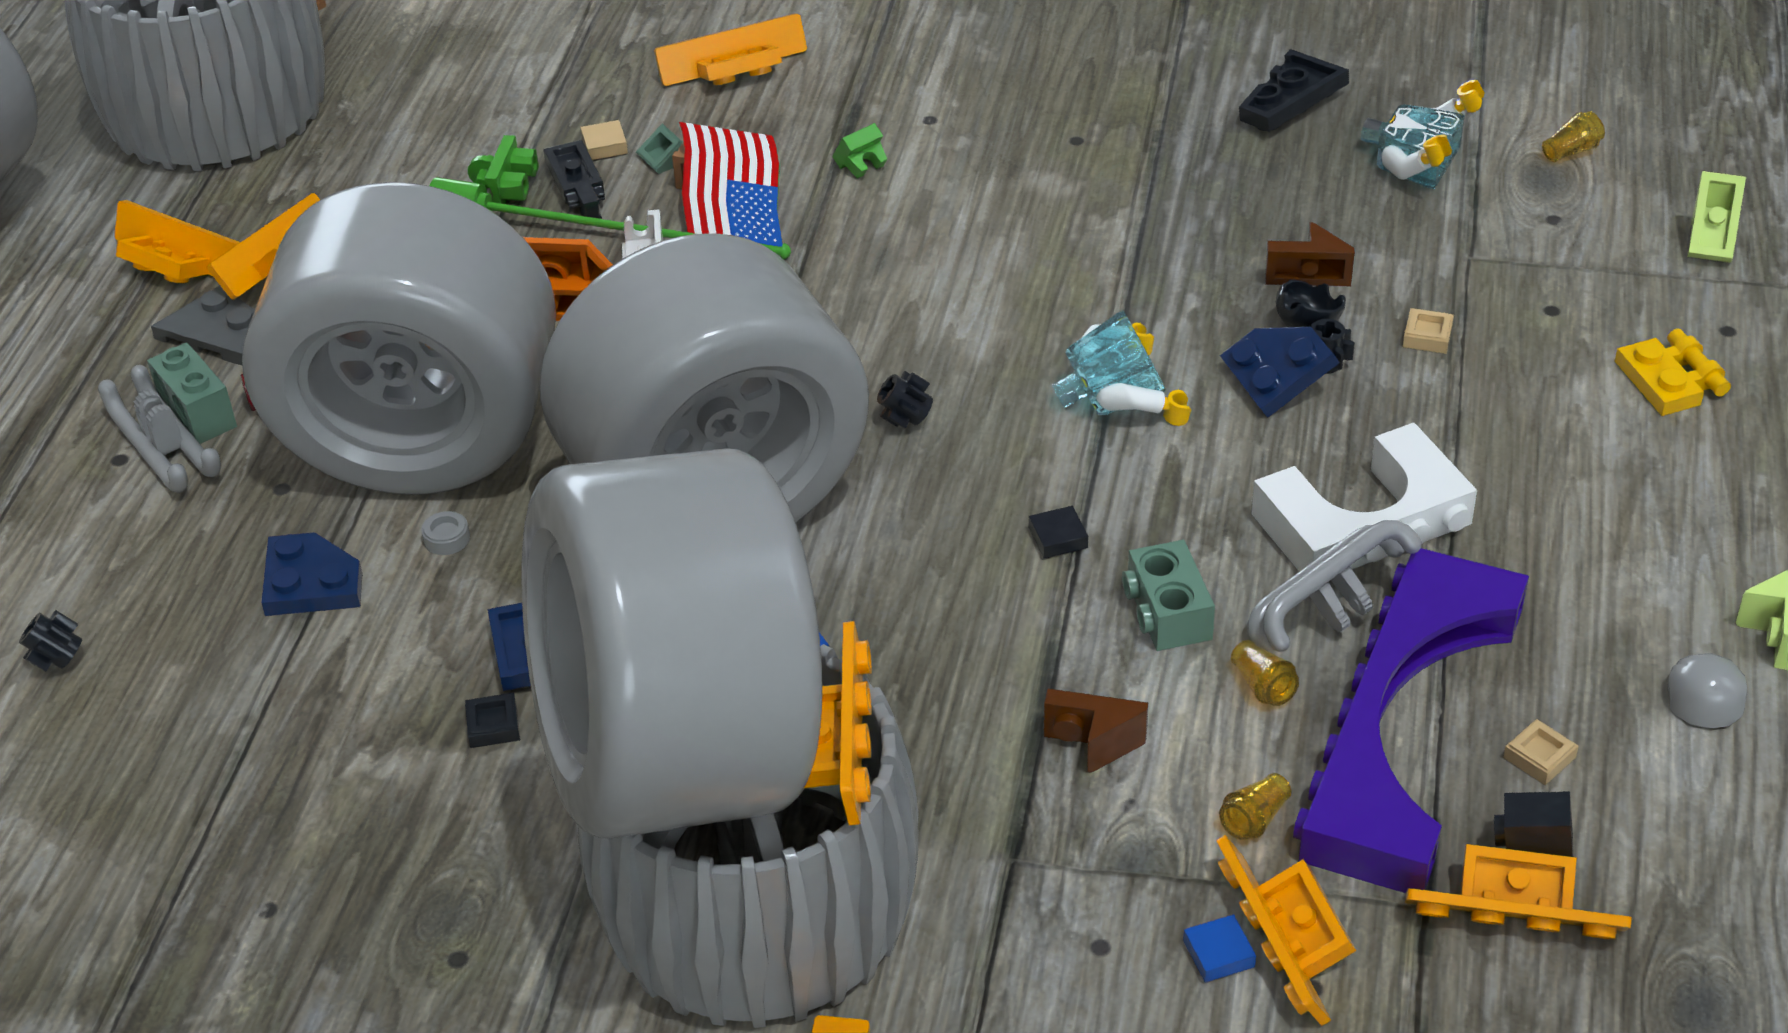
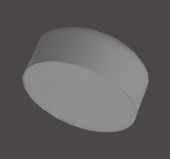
M443 511L427 518L421 528L426 549L437 555L457 553L465 548L470 540L468 522L463 515L457 512Z

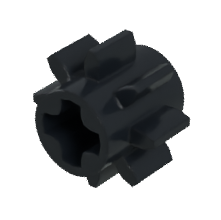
M1321 319L1311 323L1313 330L1340 362L1326 374L1342 370L1343 360H1353L1355 342L1351 341V330L1345 329L1342 323L1334 319Z
M904 371L901 377L896 374L888 377L881 386L877 396V402L885 407L880 417L896 427L900 425L904 429L909 422L913 425L920 424L928 415L933 403L932 396L925 393L930 383L913 372L909 374Z
M57 610L53 612L50 618L42 613H38L28 624L19 640V644L28 648L23 658L45 672L51 664L63 669L73 658L82 642V638L73 633L78 623Z

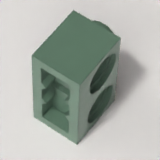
M187 342L177 347L169 348L163 353L147 360L156 391L200 444L237 427L226 386Z
M1185 540L1129 550L1128 571L1122 572L1124 592L1128 600H1135L1140 630L1143 634H1150L1156 651L1213 640L1215 605Z

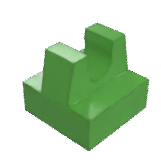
M873 123L843 137L832 157L840 169L847 167L858 179L864 176L868 169L863 159L870 160L876 169L883 167L886 163L887 157L880 142L883 134L877 125Z

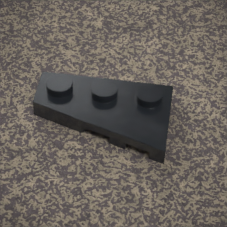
M1289 49L1284 55V64L1282 66L1275 65L1270 71L1269 81L1258 84L1239 106L1240 121L1255 126L1262 131L1270 132L1275 130L1286 121L1298 114L1304 113L1314 104L1332 96L1334 92L1349 84V69Z

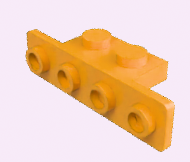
M794 13L657 47L654 53L660 80L665 86L697 78L713 81V85H722L734 82L736 74L749 71L750 76H758L772 71V65L782 63L781 57L804 52L807 50L801 16Z
M311 193L207 266L208 271L232 300H235L268 276L279 244L287 230L304 211L320 201L315 193Z
M128 200L119 201L117 205L115 239L117 240L116 256L132 262V266L138 270L156 271L164 274V279L169 282L187 283L190 278L207 274L211 275L207 266L240 243Z
M855 621L843 622L842 684L822 686L819 743L811 774L804 787L840 785V793L848 825L861 824V803L870 802L871 800L867 767H862V759L871 757V740L868 724H862V716L871 715L872 711L868 681H863V674L872 673V659L868 640L859 641Z
M1226 835L1222 836L1216 841L1225 858L1218 861V865L1230 885L1234 889L1241 887L1246 898L1239 902L1240 907L1255 930L1263 928L1268 939L1261 943V946L1267 958L1277 972L1284 969L1291 982L1284 985L1283 988L1289 1000L1300 1015L1309 1011L1321 1026L1331 1021V1018L1310 978L1357 950L1323 889L1304 859L1259 886L1244 856Z
M1471 844L1465 845L1460 895L1410 888L1407 889L1405 894V903L1416 905V914L1449 918V909L1472 912L1471 921L1492 925H1504L1505 916L1527 919V929L1546 932H1560V923L1583 926V936L1600 939H1616V931L1630 929L1632 921L1630 916L1572 909L1577 862L1575 857Z

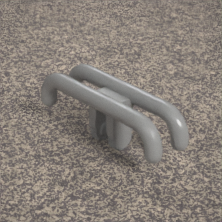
M135 365L131 370V378L138 392V396L135 397L136 400L133 402L135 403L134 407L136 408L135 412L139 424L124 406L115 383L109 379L102 380L99 383L98 391L110 417L169 490L180 493L185 491L188 485V477L184 466L178 463L171 464L164 456L179 448L204 476L215 477L219 474L221 461L218 452L213 448L204 449L160 397L145 366Z
M1383 520L1374 525H1365L1349 534L1261 599L1252 609L1248 620V631L1256 651L1262 655H1268L1273 650L1284 652L1289 648L1290 639L1283 624L1285 615L1309 596L1330 627L1341 633L1350 626L1351 621L1329 581H1332L1356 613L1365 615L1373 609L1372 600L1350 566L1378 545L1392 558L1400 557L1404 550L1407 553L1415 554L1422 546L1419 536L1409 525L1398 520Z

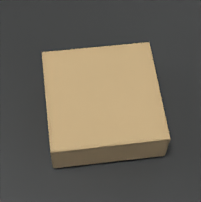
M619 120L580 127L583 143L592 160L628 153L627 142Z
M1410 308L1403 347L1447 354L1454 315Z
M1536 719L1505 746L1503 758L1546 785L1576 758L1579 746Z

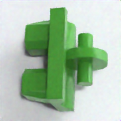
M504 135L495 156H476L471 160L467 173L473 183L484 184L486 188L491 189L493 194L492 202L505 204L507 200L525 201L529 189L528 176L535 177L539 169L536 149L517 148L516 136Z

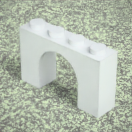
M1411 423L1375 436L1371 471L1398 501L1391 507L1375 512H1354L1339 508L1326 501L1302 473L1293 466L1254 480L1252 515L1297 570L1301 571L1355 530L1365 525H1374L1383 520H1398L1409 525L1419 536L1422 544L1444 534L1459 531L1465 526L1472 524L1477 489L1415 423ZM1378 545L1350 567L1355 569L1370 562L1380 561L1388 555Z

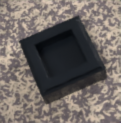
M1073 505L1029 516L1030 532L1044 559L1088 548L1089 536Z
M514 692L465 700L470 748L520 741L517 704Z

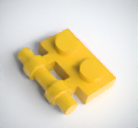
M1674 329L1668 334L1667 341L1672 345L1668 348H1665L1657 338L1617 348L1615 363L1661 416L1700 406L1704 390L1711 389L1716 396H1723L1731 388V384L1724 377V369L1717 361L1709 360L1702 353L1703 346L1694 336H1687L1682 329ZM1689 364L1694 371L1686 372L1682 366Z

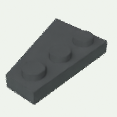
M218 286L153 324L151 329L156 340L167 343L172 338L184 343L187 342L195 352H200L204 348L221 353L223 360L242 366L244 339L255 309L239 298L232 300L223 288Z

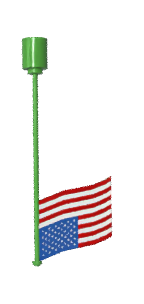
M679 122L685 147L682 199L687 232L662 228L663 237L675 238L692 234L713 233L734 235L760 243L776 254L781 255L783 260L787 259L791 254V248L782 242L779 224L778 194L780 165L773 136ZM435 177L429 185L466 197L490 211L494 210L624 231V222L492 202L491 194L487 193L486 186L480 183ZM633 224V228L637 231H643L648 228V226Z

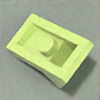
M1702 171L1691 222L1692 231L1687 257L1731 263L1746 177Z
M1788 570L1746 590L1743 594L1736 619V625L1739 627L1767 631L1766 646L1775 647L1774 668L1788 670Z

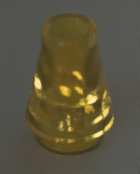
M1586 111L1585 113L1577 112L1550 138L1542 142V150L1547 159L1551 162H1557L1562 158L1597 148L1600 141L1605 137L1604 125L1600 118L1591 111Z
M1250 640L1240 642L1233 649L1231 662L1239 669L1259 702L1280 706L1288 702L1295 695L1299 687V677L1296 674L1295 666L1291 662L1258 647Z
M1270 773L1262 780L1227 794L1219 811V818L1224 829L1231 836L1239 840L1260 837L1283 803L1291 797L1292 790L1289 782L1280 774Z

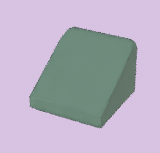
M662 123L636 153L658 174L674 168L672 155L675 151H678L683 141Z

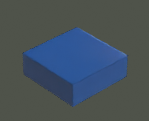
M1234 914L1184 929L1183 942L1204 982L1255 967L1256 954Z

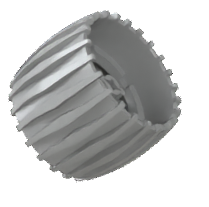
M64 0L67 26L74 57L91 103L113 141L117 142L121 150L127 155L136 154L140 162L150 165L153 161L161 162L167 170H175L177 164L191 165L193 171H203V164L222 162L223 168L232 167L231 160L249 155L252 161L261 158L260 151L273 145L279 150L286 146V138L293 133L301 135L306 130V121L308 119H315L319 113V103L323 101L325 57L316 0Z
M825 644L821 645L822 686L842 684V661L837 658L833 648ZM863 674V681H868L872 711L871 715L862 716V724L867 723L869 727L871 757L862 759V767H867L871 800L870 802L861 803V824L848 825L847 821L834 833L826 830L818 835V843L796 852L793 847L783 848L782 822L784 810L769 815L713 823L717 834L720 864H714L713 858L708 856H700L698 862L676 857L675 845L688 827L606 839L595 837L583 831L577 825L580 859L588 893L611 947L627 972H633L642 989L653 998L659 995L670 1002L675 1012L687 1016L689 1012L707 1016L713 1025L725 1026L727 1020L752 1021L754 1028L766 1027V1020L794 1016L795 1022L806 1019L808 1011L829 1002L833 1007L844 1001L846 992L861 982L866 985L874 977L878 963L884 956L889 957L894 950L910 906L916 878L919 837L917 796L910 759L893 712L881 688H874L866 674ZM840 785L804 788L798 797L802 799L804 806L813 808L818 803L834 810V816L842 821L847 819L840 793Z

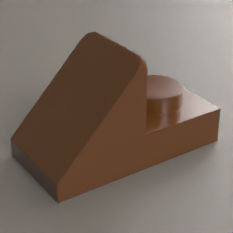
M1310 222L1308 241H1268L1265 285H1282L1292 279L1305 281L1312 286L1326 283L1329 286L1351 287L1355 254L1354 247L1316 223Z
M1048 688L1044 702V737L1069 742L1088 743L1087 772L1091 773L1146 744L1149 703Z

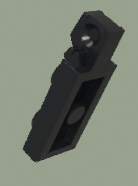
M579 140L543 149L545 162L565 204L568 203L569 208L579 206L582 216L602 219L599 201L605 200L603 180L583 141Z

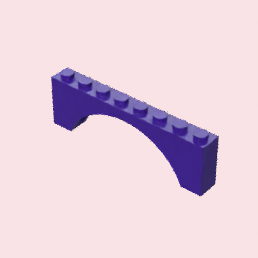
M1423 548L1417 553L1410 555L1407 565L1402 563L1397 565L1392 582V591L1395 592L1394 597L1385 596L1378 621L1379 624H1382L1381 630L1372 629L1367 642L1365 657L1369 658L1367 664H1358L1351 691L1355 692V696L1353 699L1345 697L1337 722V727L1342 729L1339 735L1331 733L1328 738L1323 756V763L1327 764L1325 772L1315 771L1308 794V800L1313 801L1310 809L1301 808L1298 813L1293 831V838L1301 840L1298 862L1304 859L1308 865L1406 893L1408 888L1426 890L1437 858L1442 825L1425 813L1399 784L1383 750L1380 737V721L1397 692L1411 678L1431 664L1471 648L1491 644L1512 643L1523 611L1529 580L1528 575Z

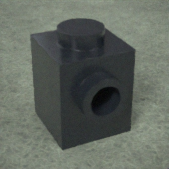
M1570 791L1504 793V815H1494L1495 846L1506 847V849L1573 857Z

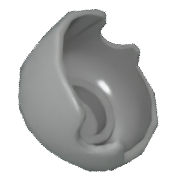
M1713 653L1688 655L1680 659L1672 667L1669 675L1670 710L1675 716L1691 725L1710 729L1730 726L1742 717L1745 710L1747 696L1745 675L1728 658Z

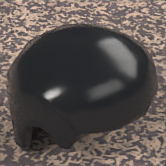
M1291 279L1280 286L1275 302L1277 312L1287 327H1311V323L1321 319H1334L1338 321L1345 309L1346 297L1339 295L1336 299H1333L1329 292V285L1326 283L1313 287L1305 281Z

